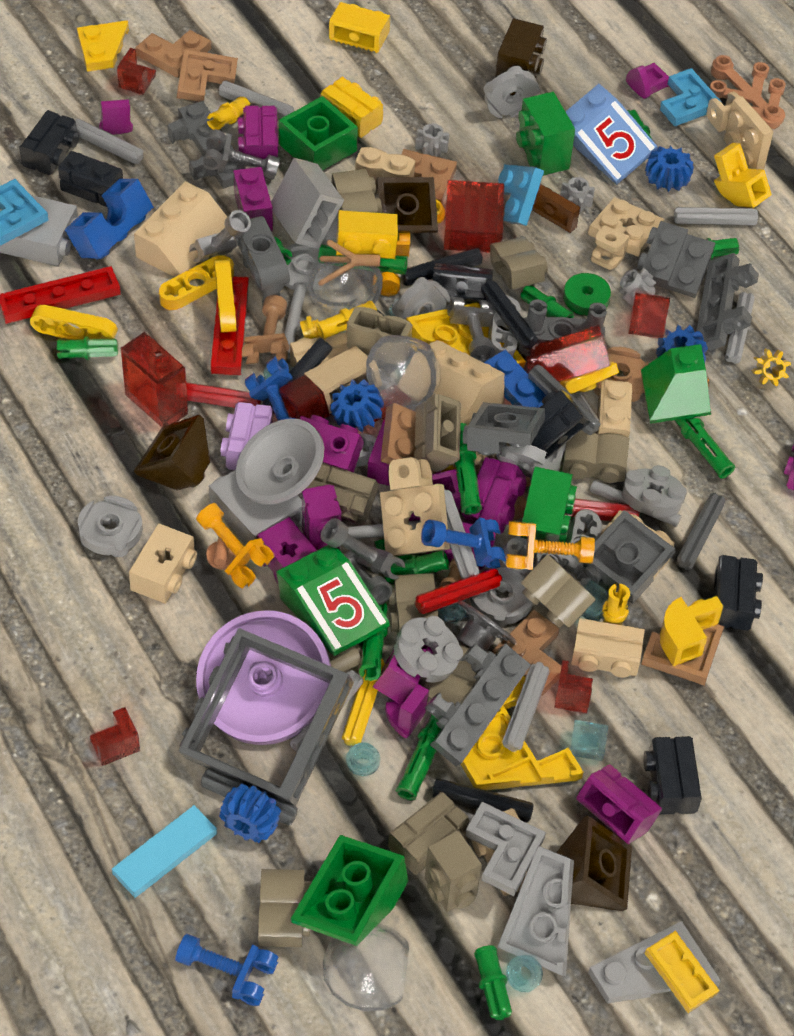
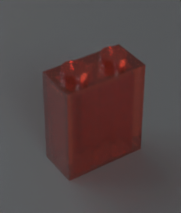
M447 180L444 250L467 251L479 248L480 252L490 253V244L502 241L504 183Z

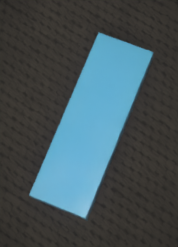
M193 805L114 866L112 874L136 898L217 835V828Z

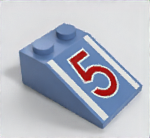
M600 84L596 85L566 111L575 127L573 146L616 185L647 160L651 151L658 150V146L623 105Z

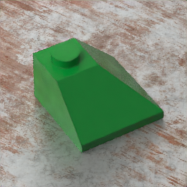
M701 344L671 348L641 369L650 424L711 415L707 373Z

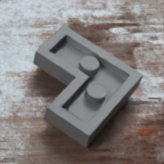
M482 802L467 827L465 836L495 850L482 874V881L514 896L530 867L537 847H541L546 832Z

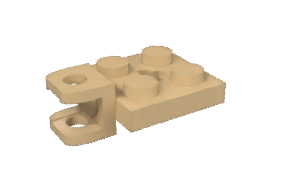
M734 91L727 94L728 98L725 106L717 98L709 100L707 117L718 132L726 130L724 136L726 145L741 143L748 168L764 170L774 131L744 97H740Z
M614 197L589 227L588 235L594 237L597 244L592 252L591 261L612 270L621 263L626 252L639 257L649 245L647 240L652 227L658 228L660 221L664 222L665 219L654 215L650 211H645L631 205L625 200ZM602 256H607V257H609L610 259H609V260H605V259L602 258Z
M409 457L392 460L389 465L390 490L393 491L380 492L385 551L390 552L393 556H402L450 549L449 543L446 542L440 547L425 546L421 540L422 528L427 520L443 522L446 529H448L444 485H433L431 467L425 459L417 460L416 458ZM413 512L415 516L421 518V523L416 524L415 530L412 529V525H409V518Z

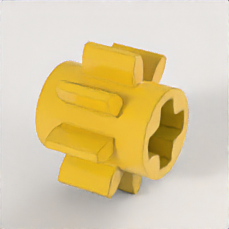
M765 348L763 356L760 358L754 356V360L757 361V368L751 371L754 374L762 375L759 382L763 385L770 379L774 386H778V379L789 377L785 371L786 367L791 365V362L781 360L783 356L782 351L777 350L773 356L771 351ZM770 361L776 364L772 368V373L766 371V368L770 367Z

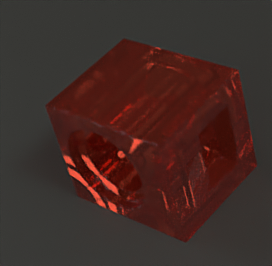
M306 375L279 389L287 413L291 418L300 419L303 416L310 419L311 415H316L325 419L330 416L324 392Z

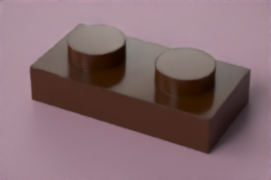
M540 184L532 211L571 233L577 228L580 207L550 188Z

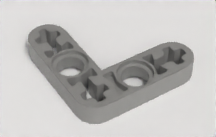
M580 510L569 524L567 544L568 542L577 543L580 537H592L596 541L600 537L602 527L599 516L591 510ZM586 523V528L589 530L585 533V535H581L584 532ZM521 537L510 539L503 547L506 558L507 554H516L515 550L518 551V555H526L527 539ZM541 552L534 553L533 569L540 563V559H543L547 554H542ZM549 554L574 578L575 574H577L576 578L584 588L591 582L583 571L585 569L583 563H579L578 558L574 554L573 556ZM510 568L525 575L532 571L530 569Z

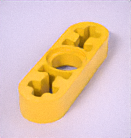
M217 255L164 282L159 288L161 306L168 310H178L216 290L215 260H230L231 276H234L233 260L225 255ZM193 279H201L205 283L200 286H193L189 282Z
M215 260L221 332L236 331V317L230 260Z
M48 305L37 306L30 319V324L36 331L70 340L84 339L85 336H89V339H115L118 332L116 324L107 318ZM68 323L74 324V325L78 326L79 328H75V327L69 325Z

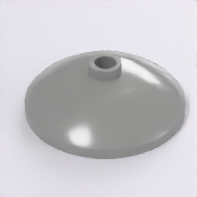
M284 419L264 427L247 442L240 453L236 465V480L239 488L249 499L260 504H277L295 497L310 485L320 470L324 458L322 437L311 424L300 419Z

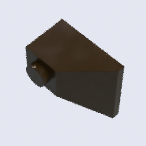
M377 177L375 183L376 194L374 196L381 200L382 213L397 214L398 233L438 232L434 177Z
M199 414L163 426L133 472L140 477L177 491L198 486L205 478L204 472L210 464L204 418Z
M584 817L556 852L574 860L571 904L618 911L627 910L632 846L591 817Z

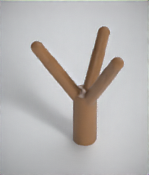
M328 240V246L346 257L321 256L319 260L321 262L347 264L321 279L318 284L323 286L355 266L379 267L380 255L353 254L332 240Z

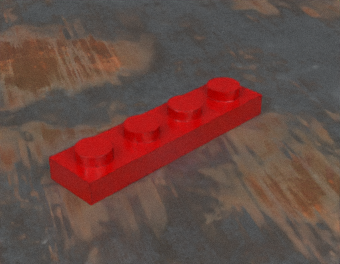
M112 266L1 293L0 310L5 324L31 318L35 308L39 305L66 309L121 295L120 286Z
M231 276L236 331L221 332L217 297L211 374L241 375L249 277Z

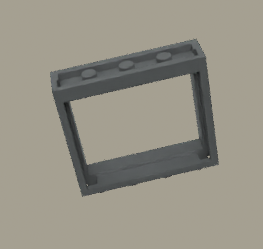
M238 628L230 643L226 642L225 656L220 667L216 666L210 675V687L205 697L202 696L196 703L194 709L195 718L190 728H185L181 734L183 739L179 745L180 749L178 752L194 763L208 769L212 768L250 786H255L263 792L266 791V793L296 806L354 682L350 675ZM249 650L330 683L281 787L200 752Z

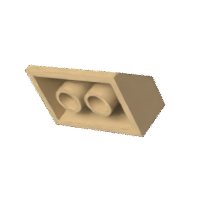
M185 181L134 233L136 258L176 277L202 263V261L194 262L198 258V251L189 252L190 245L199 238L217 234L223 230L227 216L208 192Z
M436 340L416 351L395 389V395L416 406L424 401L427 402V399L434 394H440L460 401L461 423L469 425L473 413H477L483 402L504 404L505 373L469 356L467 353Z

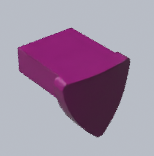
M655 63L645 67L643 65L630 70L626 76L627 84L643 99L669 87V76Z
M129 99L101 101L99 128L112 135L132 132L133 124L130 121Z
M419 684L416 685L402 704L392 701L387 702L385 705V713L389 723L404 738H408L427 711L425 707L428 702L429 690Z

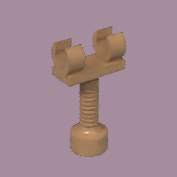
M270 295L264 299L262 313L266 317L263 335L245 337L242 357H247L246 364L258 363L259 353L267 352L276 354L278 361L281 358L287 360L289 344L284 333L275 334L278 320L282 319L286 314L287 302L283 297Z

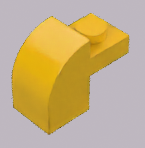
M731 143L714 155L720 174L714 180V183L721 195L735 206L754 208L772 195L765 170L748 168L741 143Z
M717 596L707 600L699 599L690 606H687L683 598L679 597L668 606L660 631V644L672 666L702 656L707 641V636L703 630L718 624L723 605Z

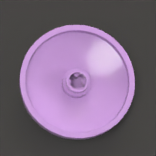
M278 611L250 612L226 623L206 644L197 667V693L199 699L202 696L205 697L210 687V675L216 666L220 667L225 656L226 642L230 643L238 628L328 666H331L322 641L305 622L290 614ZM249 650L214 724L228 736L248 744L269 745L289 740L298 735L302 729L312 722L330 683Z

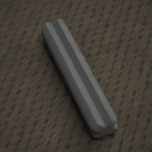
M540 365L533 367L528 374L529 379L546 395L552 391L558 392L561 389L569 394L590 421L582 430L588 435H593L599 429L600 422L547 370Z
M716 493L709 495L677 557L676 564L678 567L685 570L692 569L724 507L725 498L723 496H719Z
M212 768L207 769L201 779V786L223 797L233 787H238L240 784H244L249 788L252 787ZM266 793L269 798L276 800V806L281 810L279 822L292 825L296 819L298 808Z

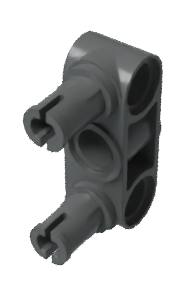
M259 216L251 218L250 229L244 235L235 237L243 255V265L250 270L259 290L263 291V305L264 299L267 296H280V291L283 289L284 284L290 282V275L286 261L265 218Z
M538 299L531 301L527 317L523 319L537 336L538 343L530 350L523 348L519 343V351L525 356L557 359H594L597 354L600 356L604 353L603 340L606 331L603 324L607 314L606 306L598 302L592 303L586 319L545 317L547 304L544 301Z

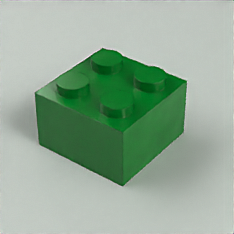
M553 91L523 98L522 109L518 114L520 126L519 131L516 132V140L518 146L524 149L530 167L543 170V176L569 170L575 127Z
M323 96L279 119V145L293 158L318 164L322 171L357 152L358 127Z
M534 467L522 522L536 524V540H541V542L542 540L544 542L554 541V543L555 541L566 542L571 517L567 516L566 513L572 515L577 486L571 485L573 474Z

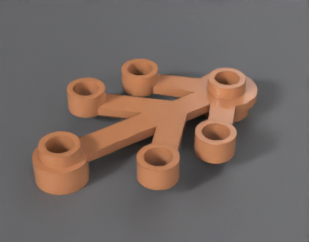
M720 55L714 59L711 75L719 80L711 82L710 89L718 98H728L727 94L734 91L740 97L743 96L748 103H752L755 106L751 107L771 129L778 128L784 122L785 112L779 107L781 95L784 94L786 83L779 78L772 79L768 87V92L771 94L769 103L761 97L764 80L768 77L769 66L766 63L757 62L754 64L751 87L733 69L734 64L729 56ZM728 79L738 90L726 88V84L720 80Z

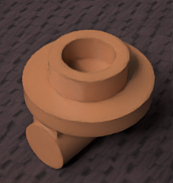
M219 536L218 540L208 547L206 553L208 563L220 570H225L236 557Z

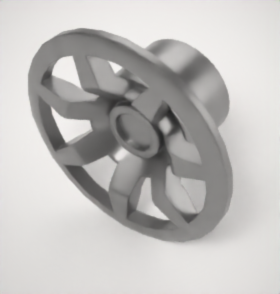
M459 600L457 602L470 617L456 637L467 647L470 648L476 644L487 652L496 638H502L506 641L509 640L515 645L517 644L515 638L490 618L464 601Z

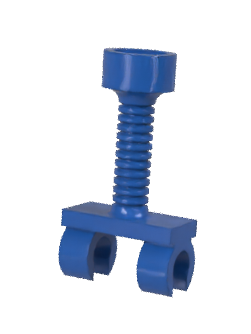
M275 356L266 364L272 376L265 380L262 375L256 378L253 373L245 379V385L250 391L249 395L251 398L264 401L269 397L277 421L295 419L289 418L279 389L293 378L289 373L286 361L283 358L278 361Z
M479 518L469 528L470 533L448 530L443 522L427 520L423 525L421 540L425 546L440 547L446 542L473 547L477 566L482 567L486 565L490 569L501 567L499 559L506 561L504 549L501 547H491L490 541L495 540L493 532L500 534L499 524L496 520Z
M186 933L178 947L175 961L187 966H191L194 961H199L210 967H216L220 971H226L230 975H236L237 980L232 988V998L241 999L252 1006H259L264 996V988L247 980L253 967L261 972L273 974L279 957L271 951L259 949V947L252 945L245 962L240 963L226 956L216 955L213 951H206L205 948L203 949L200 946V938Z

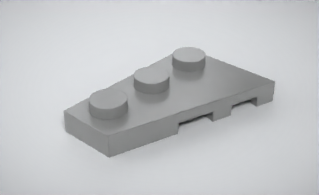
M537 847L498 944L500 949L565 977L574 860L543 847Z
M682 921L591 966L588 972L607 1004L648 998L651 994L670 992L671 989L647 958L645 951L648 947L676 930L717 987H719L721 980Z

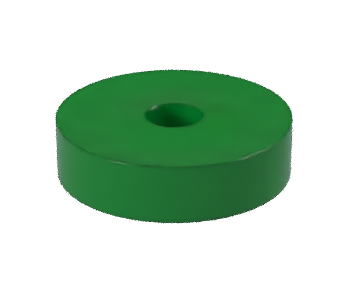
M592 273L576 274L569 278L565 284L564 303L571 311L587 316L592 303L598 302L604 304L606 308L608 307L611 289L607 281Z

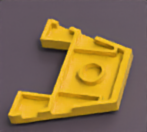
M525 676L521 678L460 764L475 788L482 790L505 789L578 781L583 777L584 772L569 748L541 760H536L525 741L522 749L516 750V752L509 751L508 748L503 746L502 741L511 720L507 709L516 706L526 680Z

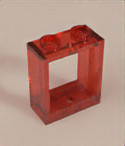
M600 325L536 344L530 349L531 355L527 356L529 372L534 366L540 365L558 382L611 366Z
M145 332L122 346L121 358L125 395L160 427L178 422L188 415L185 367Z

